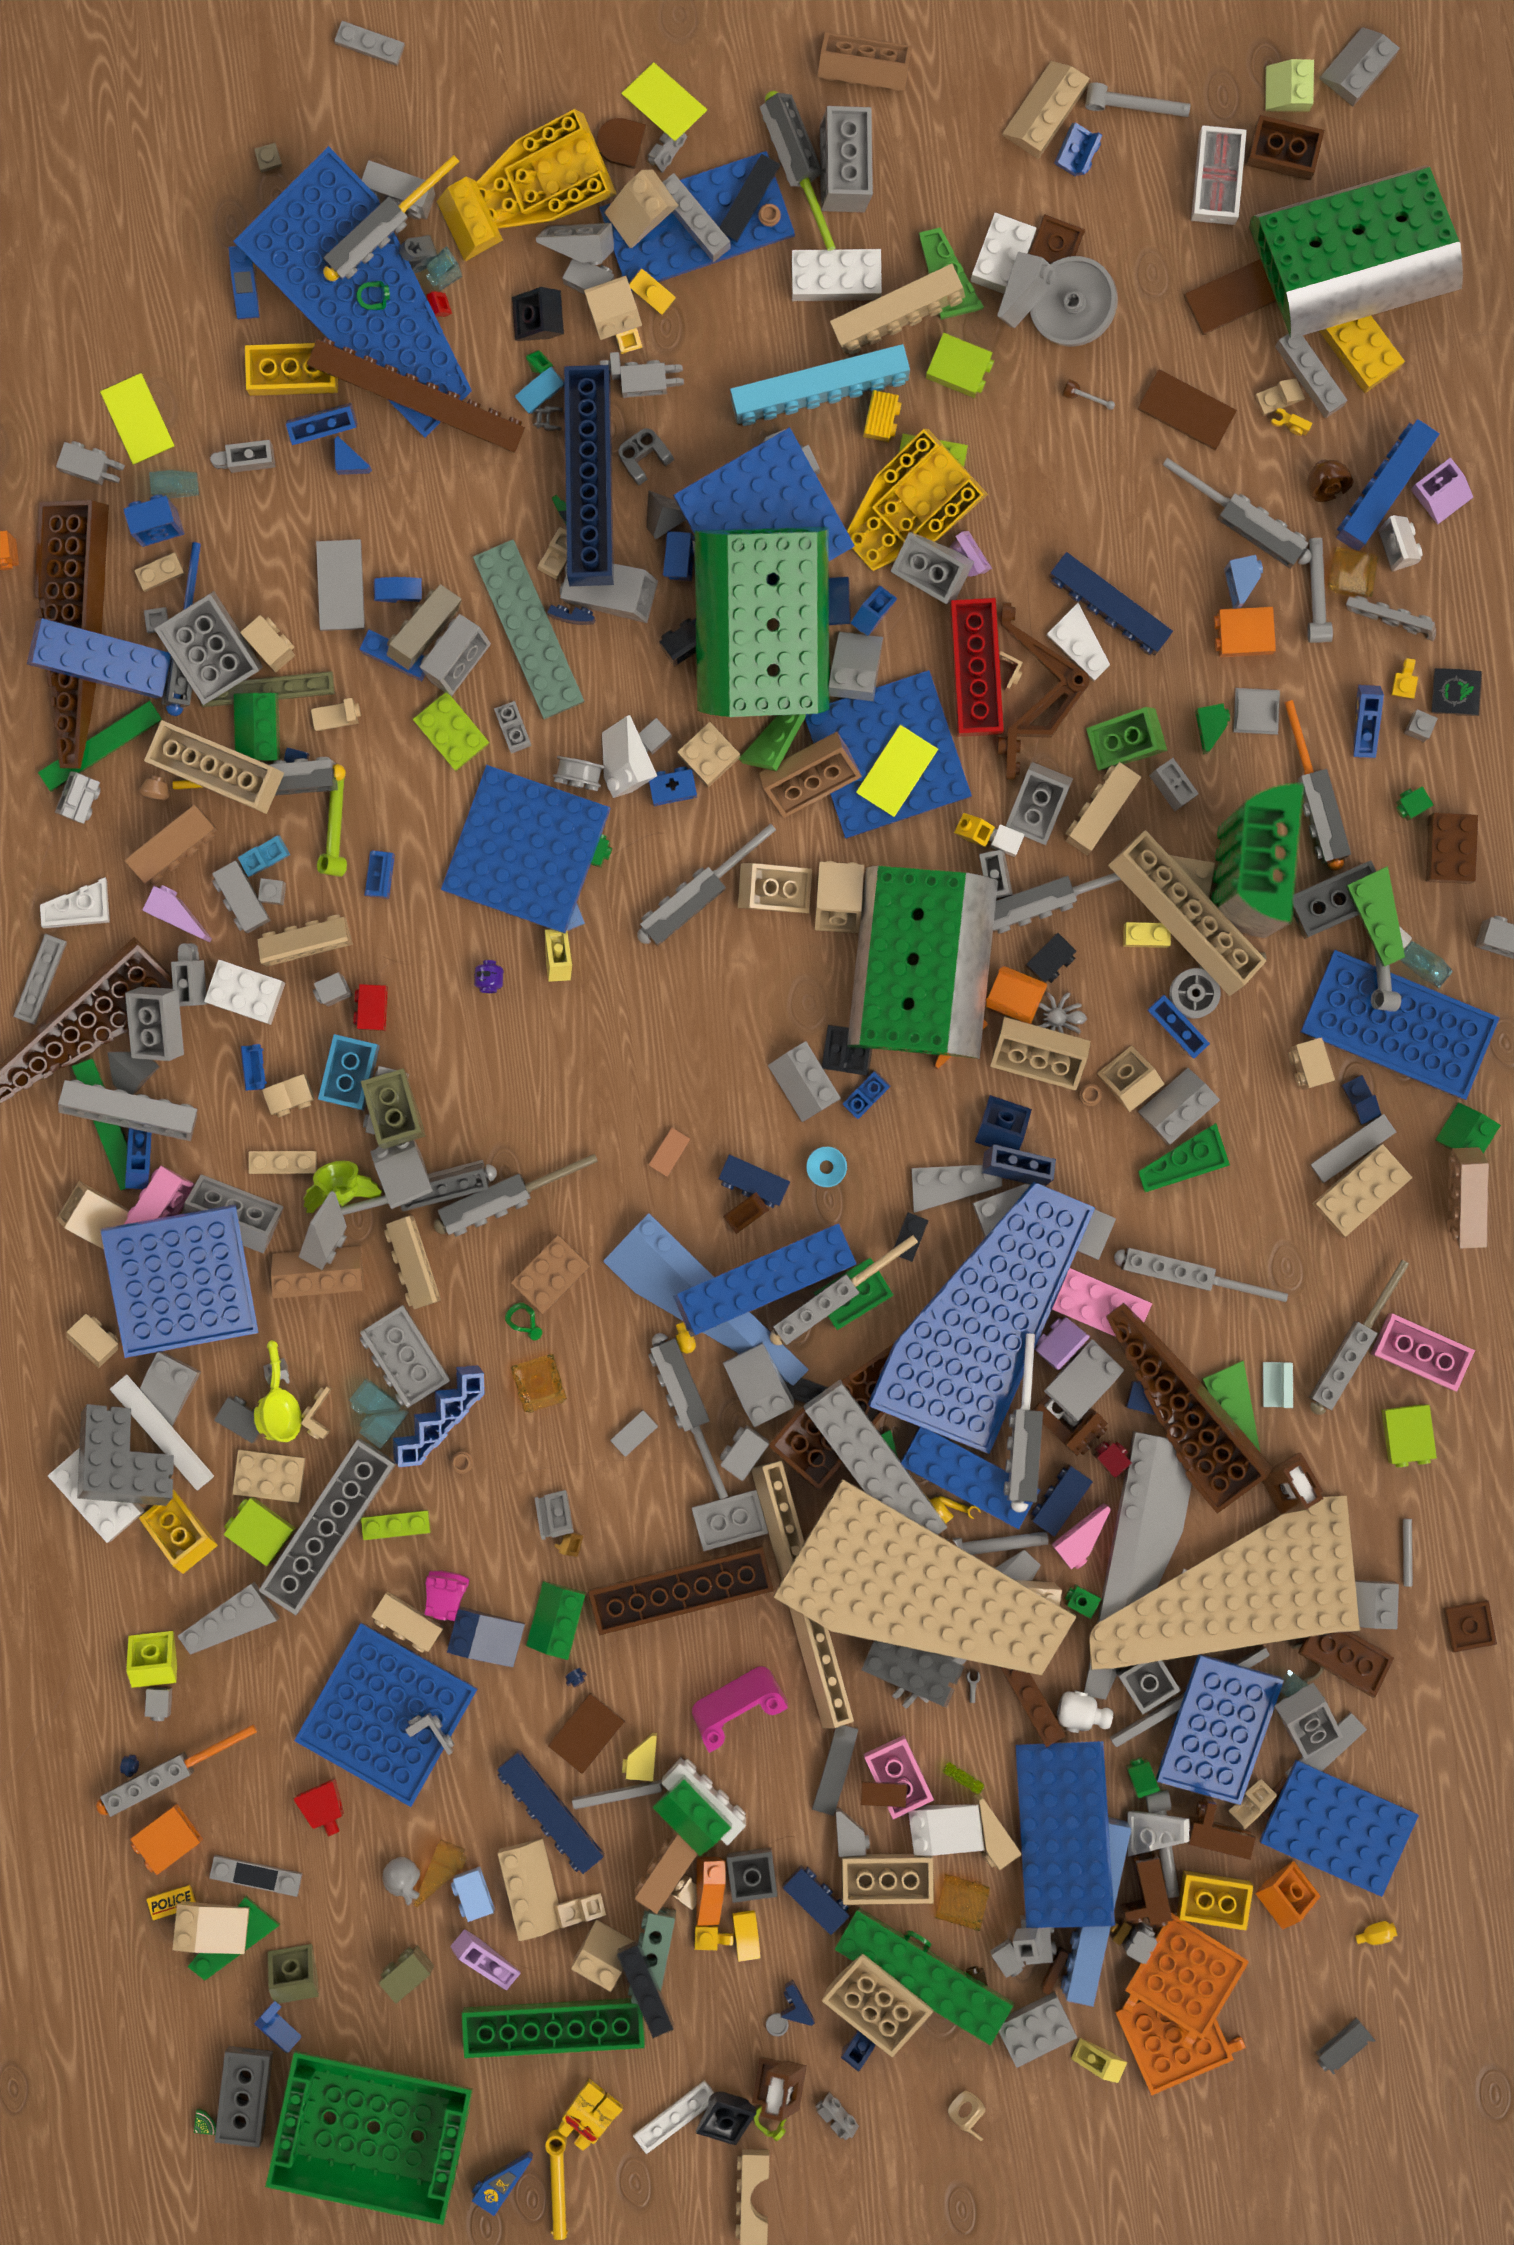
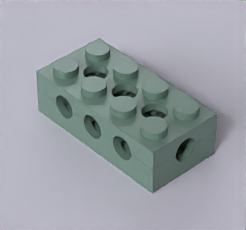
M661 1907L657 1914L650 1909L649 1911L644 1910L641 1928L645 1929V1933H640L639 1935L640 1944L660 1991L662 1989L676 1917V1910ZM658 1931L661 1935L654 1936L651 1932ZM652 1953L655 1954L657 1957L650 1958L647 1956V1954ZM629 1986L628 1995L632 1996L631 2003L638 2004L631 1986Z

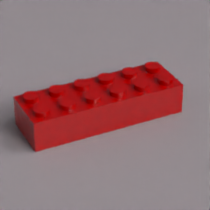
M996 598L951 600L950 617L958 737L1002 735L1004 727Z

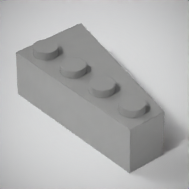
M253 1582L178 1635V1638L189 1654H193L275 1622L280 1617L265 1595L259 1592L260 1588Z

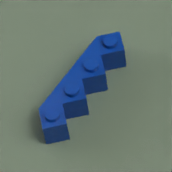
M479 1365L456 1367L457 1389L435 1391L436 1412L414 1414L415 1436L393 1438V1458L398 1467L421 1465L434 1447L437 1448L446 1438L447 1433L452 1427L465 1417L471 1406L485 1394L484 1372Z

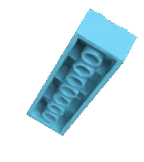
M904 344L731 388V402L737 425L741 423L743 426L751 425L756 422L755 420L761 418L771 420L776 418L777 414L784 412L786 415L798 412V409L804 407L813 409L819 407V403L827 401L829 404L836 403L846 396L856 398L863 395L862 392L869 390L871 392L873 390L882 391L885 386L889 385L893 387L902 386L905 384V381L909 380L910 374Z

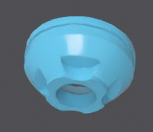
M821 1147L813 1151L809 1156L806 1165L807 1173L815 1184L822 1187H832L840 1183L845 1177L847 1162L839 1150L833 1147ZM825 1160L833 1164V1170L829 1174H824L820 1170V1164Z

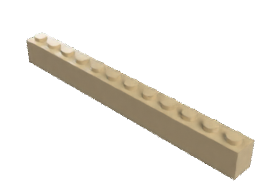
M776 1461L753 1467L751 1471L780 1576L783 1580L804 1545V1539L782 1461ZM789 1607L822 1727L837 1728L854 1722L829 1629Z

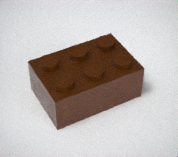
M1259 115L1246 165L1311 181L1315 173L1325 130Z
M1432 813L1429 815L1426 882L1472 884L1476 882L1478 815Z

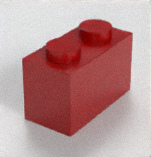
M359 984V989H355V1002L358 1003V1011H354L353 1023L357 1025L358 1030L386 1031L388 987L386 985Z

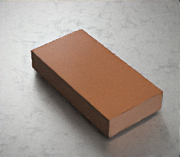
M671 1128L649 1166L668 1177L691 1139Z

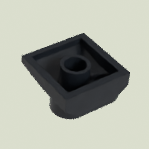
M722 2091L715 2092L708 2099L709 2107L696 2129V2134L736 2146L757 2114L756 2108L746 2098Z

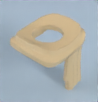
M963 2091L949 2106V2116L961 2130L970 2133L980 2141L983 2140L972 2127L984 2114L985 2107L974 2094ZM970 2102L972 2104L971 2113L967 2117L961 2118L959 2116L960 2107L964 2103Z

